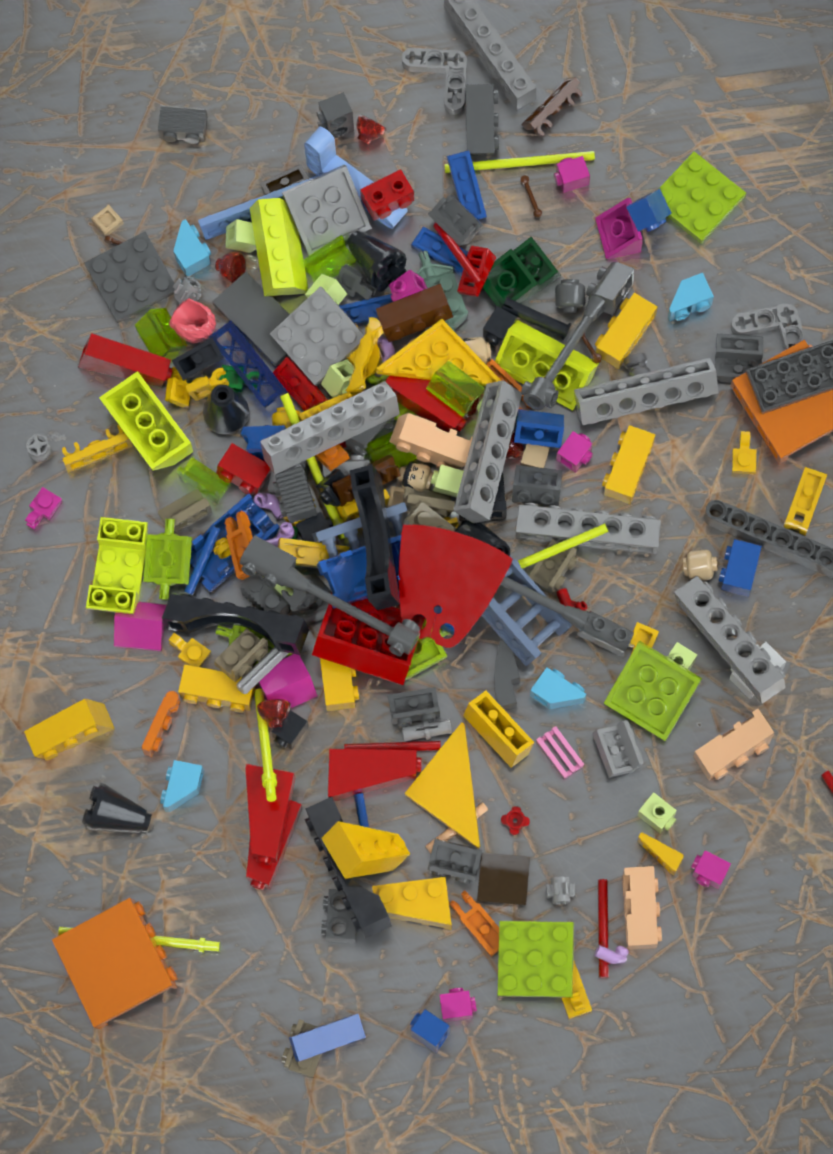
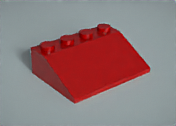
M368 598L350 603L393 628L398 622L402 623L401 611L398 608L389 607L377 611L368 601ZM328 604L312 656L404 685L417 643L409 655L403 653L402 656H396L389 650L391 645L387 644L388 635L338 608L333 609L332 605ZM415 615L412 621L422 629L425 617Z

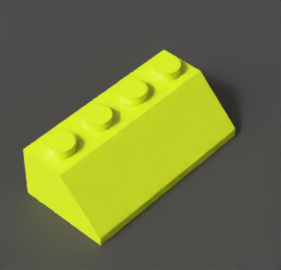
M281 198L258 199L250 207V214L264 296L305 294L308 291L300 237L287 204Z
M517 320L508 329L495 362L514 380L522 384L526 381L532 383L536 377H545L565 345ZM573 350L552 382L555 390L558 391L556 402L573 411L576 408L574 390L589 386L599 363H594L591 358Z
M138 371L99 397L100 401L152 471L173 466L193 453L189 439Z

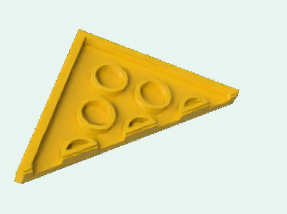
M443 319L379 365L375 371L377 374L478 386H486L488 383L501 381Z
M461 722L404 794L411 801L479 849L480 840L466 727Z

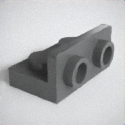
M516 465L512 501L559 506L563 470Z

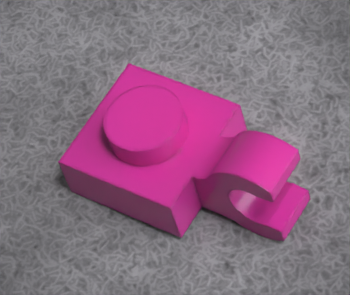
M42 487L29 505L33 511L26 517V525L35 530L43 517L50 520L62 504V498Z

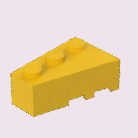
M84 698L25 730L24 733L34 757L51 760L57 757L58 753L112 731L115 727L104 703Z
M340 821L321 838L345 879L394 871L410 855L405 842L399 834Z
M446 877L372 886L373 893L380 896L389 918L452 930Z

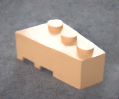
M410 413L398 417L389 441L396 445L398 450L406 453L411 452L417 455L416 458L418 460L437 465V469H439L440 465L455 469L466 465L473 437L470 440L456 436L457 431L450 429L449 433L435 427L436 423Z
M759 709L753 711V716L743 723L737 722L733 725V729L723 735H718L694 752V759L709 781L713 778H716V780L721 779L729 773V768L734 765L738 768L749 761L748 757L752 754L760 755L770 748L768 745L772 740L774 731Z
M654 866L624 868L622 886L627 949L657 948L658 941H662L661 926L657 927V917H660V904L656 902L655 893H658V879L654 875Z

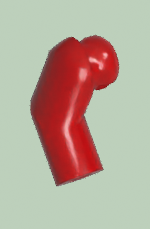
M567 588L556 592L560 604L587 611L588 607L584 601L576 602L571 600Z

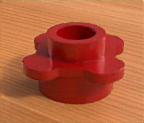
M514 806L507 815L501 817V823L510 829V834L518 835L520 829L529 826L530 819L525 817L520 807ZM513 819H517L518 822L514 823Z

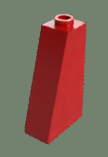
M93 333L90 334L84 345L78 368L124 379L138 371L147 384L161 387L165 381H168L173 371V368L169 367L171 359Z
M390 375L386 379V383L396 394L398 403L421 418L436 423L435 427L448 433L450 429L461 432L468 421L465 419L467 409L442 381Z
M329 749L328 798L332 797L334 801L352 797L355 794H364L416 780L417 772H421L422 758L417 757V750Z
M246 764L251 854L254 859H257V863L271 865V862H278L296 778L292 772L273 769L277 777V785L275 787L276 800L269 802L266 798V789L262 785L263 767Z
M292 800L290 802L277 863L271 862V865L257 863V859H254L251 854V840L249 841L246 877L251 882L250 886L262 891L264 888L271 890L302 812V804Z

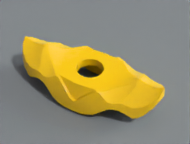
M368 317L369 322L365 328V335L360 340L354 359V370L349 378V386L345 390L347 392L358 393L361 388L364 391L366 389V379L375 374L376 368L380 365L381 351L378 347V339L383 334V329L380 321L375 317Z

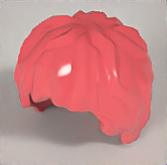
M188 298L173 312L169 325L185 341L199 343L212 335V332L215 330L216 320L215 315L207 306Z

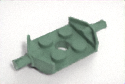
M424 251V256L420 252L418 256L421 260L422 268L416 274L424 278L427 288L441 283L453 314V318L445 322L455 332V329L468 317V310H466L461 294L457 292L458 284L453 273V267L433 264L430 261L428 251Z

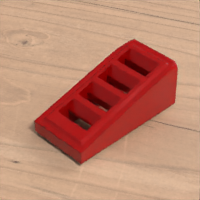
M471 246L467 259L485 283L496 256L488 248ZM463 269L457 292L478 297L483 285L481 287H476L475 284L474 287L468 286L473 281Z

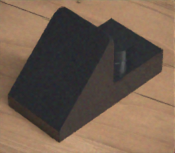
M210 338L172 360V363L182 380L185 381L204 374L205 369L223 360L224 357L213 338Z

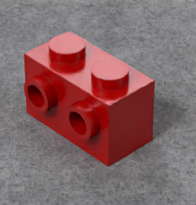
M401 169L360 189L361 200L374 221L379 218H387L393 211L399 208H407L414 201V190Z
M231 443L217 465L216 474L224 482L237 485L243 493L255 496L263 488L272 470L263 460Z

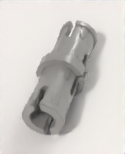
M450 718L435 722H428L427 720L423 724L402 726L405 742L421 738L429 740L432 736L452 734Z

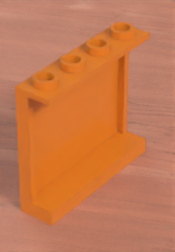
M804 339L761 364L813 346L811 344L808 345ZM746 372L731 382V389L778 464L786 461L789 455L833 431V390L762 414Z
M132 898L120 902L52 939L93 1027L97 1029L107 1026V1022L162 992L170 988H178L175 983L178 980L177 975L171 966L168 968L164 960L167 958L163 947L161 945L157 946L153 938L156 936V932L150 923H146L143 917L146 913L140 901L136 902Z

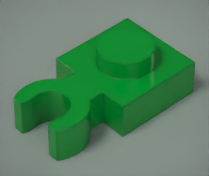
M222 365L221 368L225 370L226 374L220 376L219 380L226 378L229 381V387L237 392H242L243 386H247L251 391L259 390L258 384L251 383L252 379H261L259 372L253 371L245 374V367Z

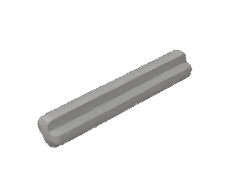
M274 647L236 684L237 689L241 693L247 694L288 653L278 651Z

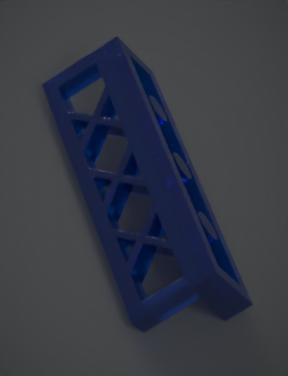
M231 320L209 337L213 338L222 355L264 408L268 407L280 396L288 393ZM228 332L232 337L231 346L221 345L217 339ZM234 351H243L246 355L245 363L233 361ZM248 368L258 370V381L247 379ZM261 385L270 386L275 393L264 400L260 395Z

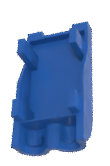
M248 493L214 522L203 535L200 534L192 541L190 566L194 569L212 526L221 529L216 541L226 537L225 520L232 517L237 522L236 514L240 511L248 515L252 537L256 535L263 540L272 539L279 531L280 526L271 521L269 516L254 503L252 496ZM212 550L201 575L204 579L202 585L209 593L235 572L231 555L220 559Z
M401 535L391 538L398 589ZM365 546L353 551L349 550L340 553L336 557L317 563L319 573L327 579L332 595L349 604L368 598L365 583L367 566Z

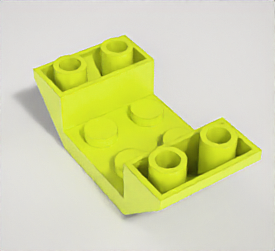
M100 518L97 536L99 549L93 585H89L86 609L134 614L140 599L144 574L148 522Z

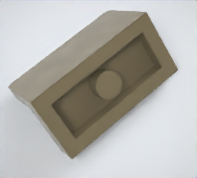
M199 489L193 490L158 511L164 524L165 519H175L174 534L212 513L208 500L202 496Z

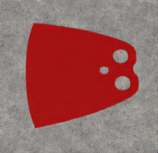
M403 525L399 560V598L402 622L404 619L412 621L415 615L421 614L426 618V626L420 629L419 639L429 637L437 645L446 648L454 647L468 634L484 613L503 581L513 559L485 542L458 532L426 525ZM439 605L442 607V612L436 615L434 607ZM445 623L451 624L455 630L454 635L449 639H445L440 635V627Z

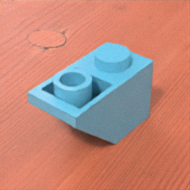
M185 219L181 222L173 251L175 260L187 277L211 264L209 258L211 251L205 242L201 244L198 237L200 235L194 225L190 226Z
M703 272L681 281L669 308V321L675 319L680 321L687 318L690 313L695 311L703 312L711 307L714 296Z
M546 667L531 688L530 697L548 709L583 704L586 700V693L584 692L585 689L575 682L571 684L565 680V676L556 669L550 670Z
M174 760L173 766L168 767L166 780L169 783L167 790L163 789L160 804H163L165 812L170 813L199 795L204 775L203 766Z

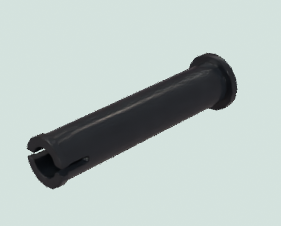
M506 297L502 309L520 319L561 336L562 340L565 339L571 323H563Z

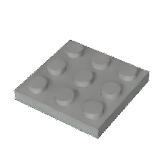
M342 165L282 192L309 257L348 240L349 236L355 231L365 232L372 229L346 165Z
M321 286L270 333L316 386L323 381L330 365L344 361L359 347L360 340L364 336L363 332Z

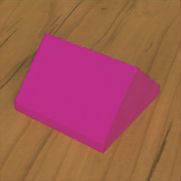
M626 198L595 217L606 259H614L641 252L643 240L641 232L637 231L626 206L632 203L631 198Z
M138 602L134 614L116 612L114 616V647L162 651L165 630L162 616L167 605Z
M297 654L282 659L259 681L274 716L286 711L287 708L291 709L318 696L311 676L300 655Z

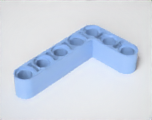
M318 127L304 143L308 168L314 174L321 175L346 165L362 206L368 212L361 200L360 189L374 182L337 156L333 135L325 128ZM399 208L393 211L387 218H379L377 220L388 228L393 229L408 210L407 208Z

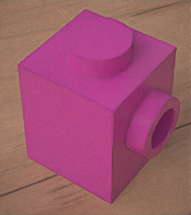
M583 156L574 159L565 158L557 163L554 179L556 185L561 186L563 193L589 185L590 174Z
M408 270L389 284L393 302L427 289L424 278L412 270Z
M573 431L557 452L556 461L576 473L582 464L586 465L593 456L591 440L582 433L577 434Z
M705 850L702 856L697 854L691 868L695 869L692 876L696 878L695 881L704 887H709L710 885L719 890L731 863Z
M453 988L447 994H440L444 1022L473 1019L472 1012L477 1011L475 996L470 997L469 990L464 991L463 988Z

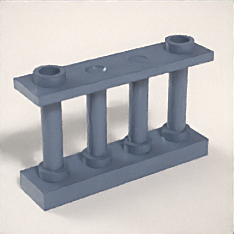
M405 502L386 508L387 518L389 522H392L396 536L402 534L403 524L401 518L403 517L401 513L407 511ZM359 517L312 533L314 541H321L322 545L326 546L329 558L339 555L334 541H336L335 536L343 533L348 538L352 551L358 549L361 546L357 537V528L362 527L361 519Z
M512 558L513 561L505 577L546 596L521 568L519 562ZM513 591L500 603L492 598L481 616L525 666L542 653L538 646L553 632L561 636L572 626L560 614L528 598L526 599L532 607L514 621L506 613V610L521 598L522 595ZM540 614L548 625L530 640L522 631V628L536 615Z

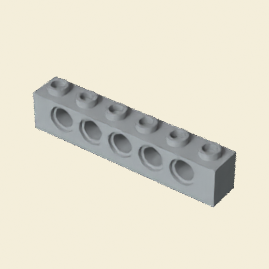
M444 0V8L515 109L519 110L536 100V86L476 1Z
M707 358L575 389L574 394L578 416L582 425L718 394L716 369L711 359Z
M503 380L486 384L454 507V512L472 523L490 520L520 406L521 392Z
M384 381L260 441L265 462L276 475L399 415L396 394Z
M534 503L519 505L516 539L551 542L554 539L560 543L586 532L582 528L586 523L592 524L594 528L605 523L607 527H616L618 532L614 534L605 533L577 546L657 554L661 520H656L653 516L637 518L627 513L609 515L606 511L585 512L581 508L563 510L555 505H550L548 508L538 507ZM543 518L547 521V524L539 526L535 521ZM561 521H568L571 526L564 529L558 524ZM631 529H639L642 534L640 536H633L629 531Z
M696 576L674 592L677 604L763 704L786 688L784 681L785 673L778 665L774 666L770 662L771 658L764 648H758L755 644L754 636L749 631L745 632L741 628L742 624L735 614L732 616L729 614L725 602L720 597L717 599L712 594L713 589L707 581L702 582ZM703 602L708 603L706 606L703 607L698 606L700 603ZM715 619L722 620L720 623H712ZM729 636H736L734 640L726 639ZM743 653L751 654L748 657H741ZM758 670H765L763 674H755Z

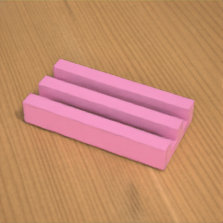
M556 726L542 737L536 739L540 748L564 780L584 766L582 760ZM553 735L557 737L559 742L562 744V746L565 748V750L568 752V754L571 756V758L577 765L573 766V764L570 762V760L558 746L556 741L553 739ZM546 740L549 741L569 768L567 772L544 743Z

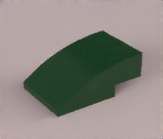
M531 236L516 249L508 250L495 260L483 285V289L496 306L502 308L506 297L522 303L562 275Z

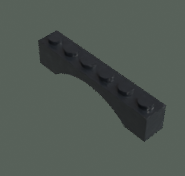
M372 464L350 470L352 491L359 511L365 539L367 560L365 583L368 601L377 611L400 605L382 477Z
M171 593L162 616L168 630L189 634L214 625L227 624L246 627L262 634L278 651L297 655L301 654L309 632L305 620L298 615H282L273 610L266 612L252 606H246L245 608L236 606L231 602L219 603L209 598H193L188 594L177 595Z
M330 797L305 808L308 818L304 819L310 832L315 831L317 835L314 838V842L319 852L324 850L327 856L323 858L328 872L333 870L336 877L332 878L338 892L343 890L345 897L341 899L347 912L352 910L355 916L351 920L356 931H362L364 937L368 938L392 927L389 915L380 896L366 890L357 884L353 878L345 879L321 839L338 821L343 822L333 798Z

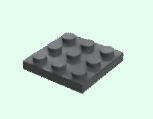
M145 231L84 262L117 324L175 294L173 293L175 290L173 285L175 283Z

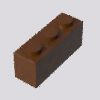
M441 283L376 308L388 342L433 326L441 319L446 321L453 318Z

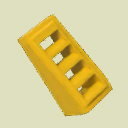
M643 832L640 833L637 842L674 876L684 858L683 854Z

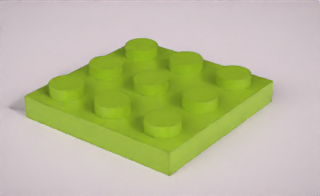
M695 151L659 188L672 213L667 217L700 244L746 197L744 190Z
M640 641L604 704L666 741L702 678Z
M499 921L497 996L573 998L574 922Z

